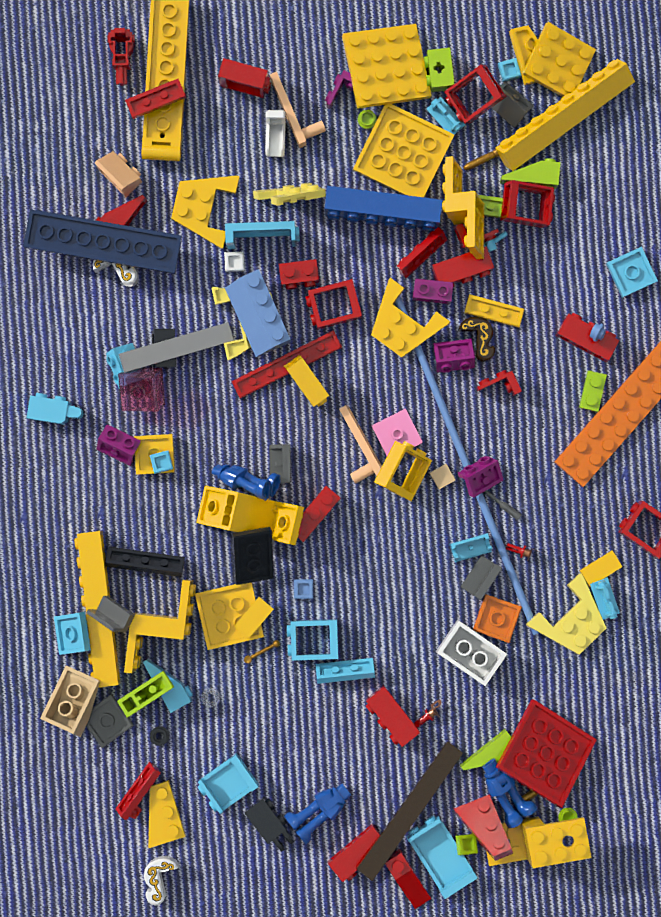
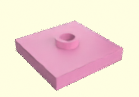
M406 409L372 425L386 456H388L395 441L401 444L403 441H406L414 447L423 443Z

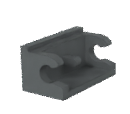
M290 444L269 445L270 475L272 473L279 474L281 477L280 483H291Z

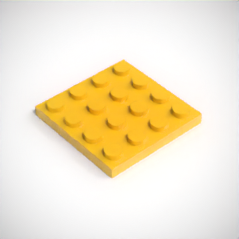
M416 24L343 33L342 39L357 109L431 98L430 86H427V72Z
M393 104L384 105L353 171L402 195L424 197L454 138V134Z

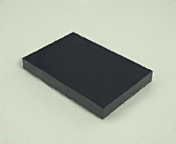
M271 527L232 533L235 584L240 585L274 579Z

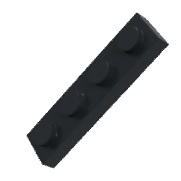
M109 547L105 567L182 577L185 557Z

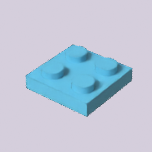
M642 247L606 263L622 298L658 281Z
M85 612L54 617L59 655L91 650Z

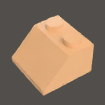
M112 151L98 159L95 165L127 197L142 183L139 177L141 174L135 167L130 168L126 164L128 161L121 153L117 155Z

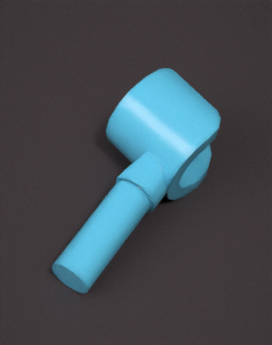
M504 231L498 237L484 243V247L487 246L488 252L497 249L495 243L508 235L507 232Z

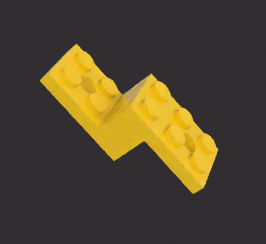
M453 156L446 157L445 164H443V174L445 176V182L442 185L443 193L445 194V201L442 202L443 212L447 214L454 225L465 224L467 229V235L464 237L465 247L469 249L476 259H484V203L476 191L462 192L463 170Z

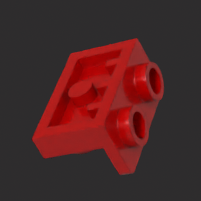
M316 259L279 264L281 287H285L286 290L296 289L298 285L314 287L316 283H319Z

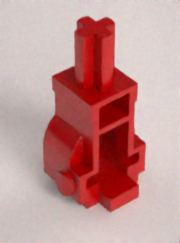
M114 28L107 35V43H109L113 54L112 66L116 70V85L120 86L127 85V70H131L130 56L134 51L135 35L130 32V29ZM116 42H126V54H116Z

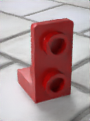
M462 223L453 227L461 247L464 248V237L467 235V229ZM495 229L484 234L485 242L496 238L495 234L499 230Z
M506 370L497 373V378L491 381L489 378L478 382L480 386L476 387L478 392L505 379L504 386L508 393H512L514 396L522 392L513 371L507 373Z

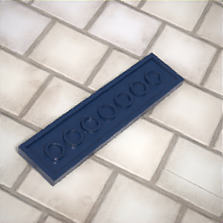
M30 209L23 247L176 274L182 235Z

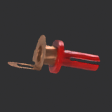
M510 543L506 545V550L521 554L520 558L528 557L527 561L529 560L532 549H526V545L523 548Z
M441 700L431 704L432 709H426V714L414 722L417 728L429 719L433 721L435 715L440 717L436 708L441 705ZM438 702L439 705L434 708L433 705Z

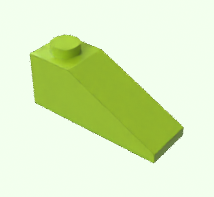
M547 158L544 161H539L502 175L500 184L516 180L556 189L559 185L561 162Z
M162 671L117 702L128 718L174 688V685L165 671Z
M505 729L462 762L460 764L461 768L468 770L482 767L491 759H495L498 763L511 739L509 733Z

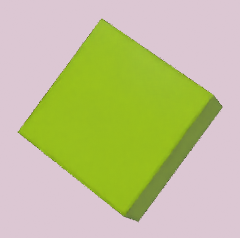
M473 834L455 836L457 855L478 854L477 840Z

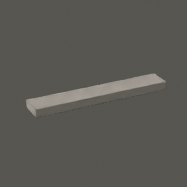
M227 322L118 355L123 371L126 373L234 341Z

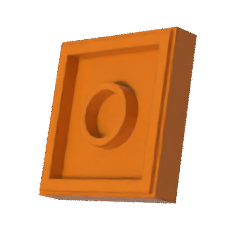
M485 594L473 631L510 643L522 607Z

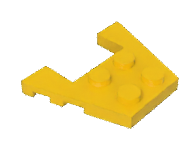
M228 176L180 181L171 219L220 249H224L225 231L209 228L208 225L216 191L236 194L240 177Z
M390 278L371 335L403 358L428 338L449 325L450 321L436 311L425 327L420 325L394 305L405 288Z

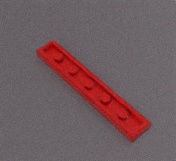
M333 330L231 382L241 399L289 375L284 365L298 355L309 365L341 349L342 346Z

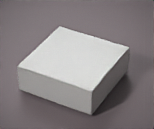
M224 252L225 272H245L244 252Z

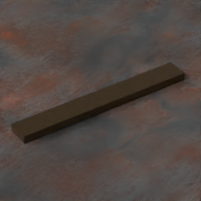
M448 741L444 744L356 869L368 879L374 880L463 754L459 749Z

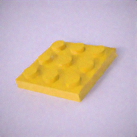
M547 22L522 74L563 97L574 91L581 83L596 49Z
M252 582L195 593L207 650L264 637L262 624L249 639L234 627L256 601Z

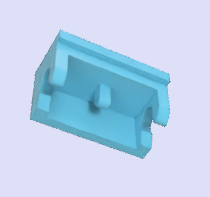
M488 533L449 544L454 562L492 552Z

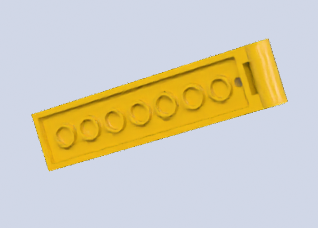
M151 0L145 92L179 79L185 93L190 0ZM185 98L144 115L142 159L181 160Z

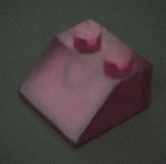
M140 368L118 374L122 411L158 412L165 405L162 368Z

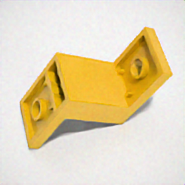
M205 486L196 523L233 532L271 527L272 540L296 545L304 507L269 499L265 501L256 496Z
M182 580L178 617L133 613L135 616L129 627L124 673H133L136 669L140 668L141 656H138V652L143 646V637H140L141 635L181 640L190 635L192 623H188L189 616L193 615L194 604H191V597L195 596L196 585L193 584V580Z
M539 816L523 819V822L515 828H508L505 822L501 823L507 838L510 840L513 854L495 861L486 851L489 866L528 860L532 868L592 858L584 817L544 824ZM565 836L573 837L572 845L564 846L563 838Z

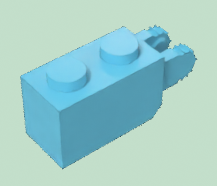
M36 393V396L30 395L27 419L64 425L68 422L69 418L80 419L84 415L83 410L71 406V403L66 401V397L55 396V399L47 398V394Z

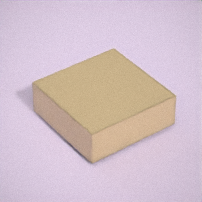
M447 464L429 473L438 489L455 481Z

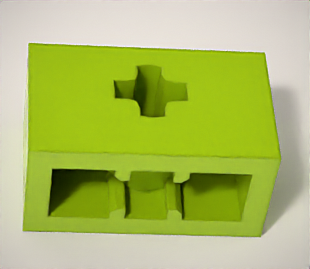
M450 48L427 50V55L423 57L425 68H428L429 74L426 75L427 86H430L431 92L446 91L454 85ZM436 67H439L441 73H438Z

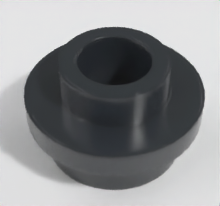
M157 726L151 731L150 740L153 744L162 746L168 742L169 732L165 727ZM158 732L163 734L162 739L157 738L156 734Z

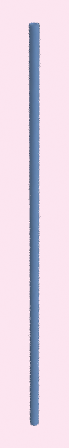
M398 297L395 301L397 308L408 315L401 297ZM419 345L414 350L463 467L471 465L421 345ZM481 493L476 496V499L526 619L529 622L534 617L484 495ZM531 629L533 635H536V634L539 633V632H537L536 630Z

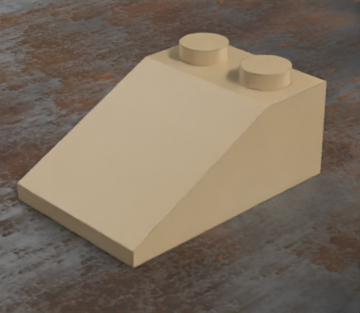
M65 666L40 719L81 738L91 715L100 680Z

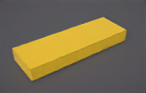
M470 294L464 314L517 328L520 327L524 313L523 308Z

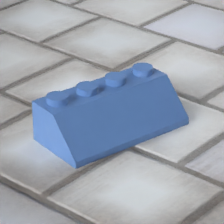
M259 269L240 277L225 287L256 358L291 342Z

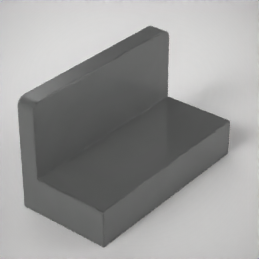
M505 81L500 87L507 97L493 106L492 109L515 128L534 105Z
M480 556L462 583L461 588L481 600L502 567L484 556Z
M109 596L102 597L97 609H88L86 612L113 632H127L135 614Z

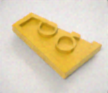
M529 25L511 29L509 34L524 86L537 83L523 75L522 72L538 39Z
M169 780L150 787L148 848L186 836Z

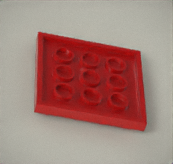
M532 699L495 768L557 807L562 808L597 739Z

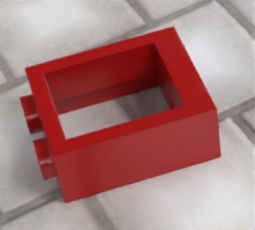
M223 58L218 74L220 87L264 98L265 93L269 94L271 77H268V70Z
M483 64L444 91L449 105L455 107L458 119L462 123L468 124L507 97L487 65ZM480 76L493 99L470 115L456 93Z
M516 180L504 183L500 221L539 228L550 226L553 220L554 188ZM518 190L541 195L539 220L516 216Z
M352 279L308 290L309 296H305L308 308L312 307L313 314L310 315L312 325H317L318 330L362 318ZM346 287L352 314L321 322L314 296Z
M645 501L635 502L629 510L631 514L628 519L624 518L619 524L621 529L618 533L654 558L660 559L661 538L656 546L652 548L628 530L643 509L661 520V513Z

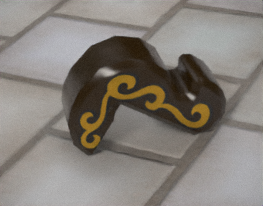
M479 317L465 319L459 325L458 331L476 332V358L481 362L491 360L495 354V347L493 345L491 347L488 346L493 337L492 325L486 319Z

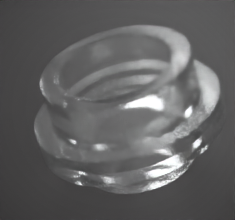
M207 688L201 695V701L206 707H215L220 701V694L214 688ZM209 694L214 695L213 701L207 699Z

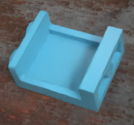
M238 753L198 781L199 791L203 796H208L211 808L220 814L250 791H254L259 787V783Z

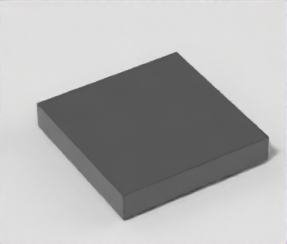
M112 694L92 708L86 725L101 748L134 726Z

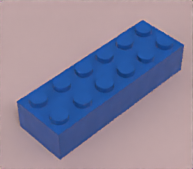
M327 186L324 211L325 216H328L330 220L346 218L348 222L354 223L362 220L370 225H377V222L385 223L387 227L403 225L405 229L419 227L423 228V231L431 232L438 228L440 224L443 200Z

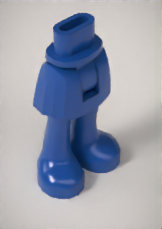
M227 464L223 466L217 465L212 469V474L216 475L219 480L235 490L242 487L265 501L269 499V496L273 497L276 494L281 482L279 474L272 473L267 480L260 479L250 474L247 468L236 465L231 467Z
M491 759L482 767L486 773L484 776L487 778L488 792L491 797L496 796L505 814V824L507 827L515 828L523 822L521 816L532 815L537 810V806L533 801H526L521 797L516 789L515 780L495 768L497 762L495 759ZM506 792H508V794L510 795L516 807V810L512 807L508 798L506 797Z
M341 784L336 789L333 787L332 789L329 788L314 795L315 800L304 810L297 814L288 812L284 817L295 830L319 809L322 811L309 823L296 830L298 836L307 845L311 841V834L327 819L334 820L344 807V804H346L345 800L352 795Z

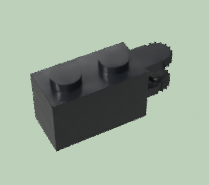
M263 796L248 807L244 813L266 843L269 844L273 841L282 852L285 848L283 843L277 838L279 835L283 834L290 844L295 841L287 831L286 819L281 813L278 815L275 812V805L270 798L266 800Z

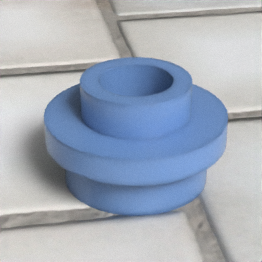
M596 323L591 330L589 337L593 338L594 342H597L598 339L602 340L606 333L605 325L602 323L600 325Z

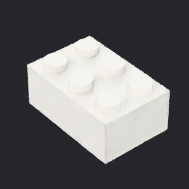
M459 620L455 622L436 650L439 655L484 686L487 685L507 653Z

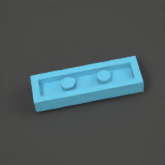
M373 658L315 664L317 684L375 678Z

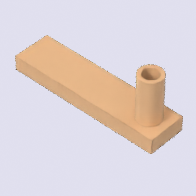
M276 71L270 74L271 83L283 110L286 112V118L299 148L306 146V139L325 132V126L321 120L301 129Z
M345 405L339 410L369 462L350 474L353 481L358 483L374 473L377 476L382 465L348 405Z

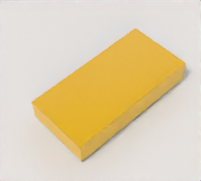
M613 550L579 571L590 587L591 583L604 579L623 566Z
M258 597L234 627L249 639L274 609L262 598Z

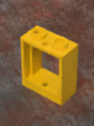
M300 355L284 365L313 407L316 405L319 407L327 402L326 398L329 394Z
M395 441L374 482L412 502L432 460L426 457V452L420 449L413 450L414 446L406 441H403L402 444ZM406 452L413 456L415 460L400 487L391 482Z

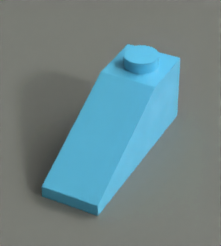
M149 659L143 661L151 678L165 671ZM165 671L174 688L161 697L170 713L190 703L193 693L189 686L185 687L184 683Z

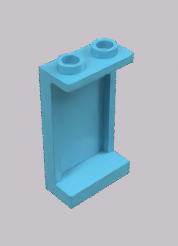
M295 221L225 224V239L228 249H236L235 238L291 236L292 247H296V242H300L299 226L295 227Z
M438 815L437 817L431 816L424 821L425 824L420 828L416 826L409 830V835L406 838L436 883L442 896L446 899L476 880L477 875L465 856L457 855L456 842Z

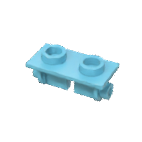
M441 97L434 99L426 109L444 130L454 135L465 126L464 122L462 123L458 119L456 113Z
M608 577L591 583L590 587L602 619L618 617L617 614L620 611Z

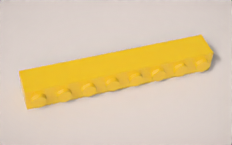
M619 59L611 61L607 67L594 73L592 78L579 84L570 94L564 95L555 105L549 106L540 116L534 117L525 127L519 128L514 135L503 140L495 149L504 165L512 171L516 170L632 85L635 80L627 63Z
M103 531L80 533L75 538L76 550L79 549L80 556L77 557L78 569H81L82 576H79L80 588L84 590L81 601L82 606L86 607V612L88 609H97L103 596L110 597L107 567H105L106 556ZM86 613L91 653H88L89 664L93 665V672L90 675L100 680L98 688L119 685L121 682L115 632L109 630Z

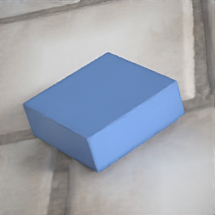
M294 579V599H313V579Z

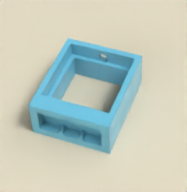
M337 619L291 621V625H287V637H291V644L288 645V656H292V661L338 659ZM329 625L330 654L297 655L296 626Z

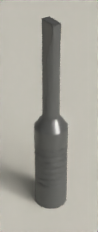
M487 490L484 491L485 494L500 505L501 509L518 521L522 515L506 502L500 501Z

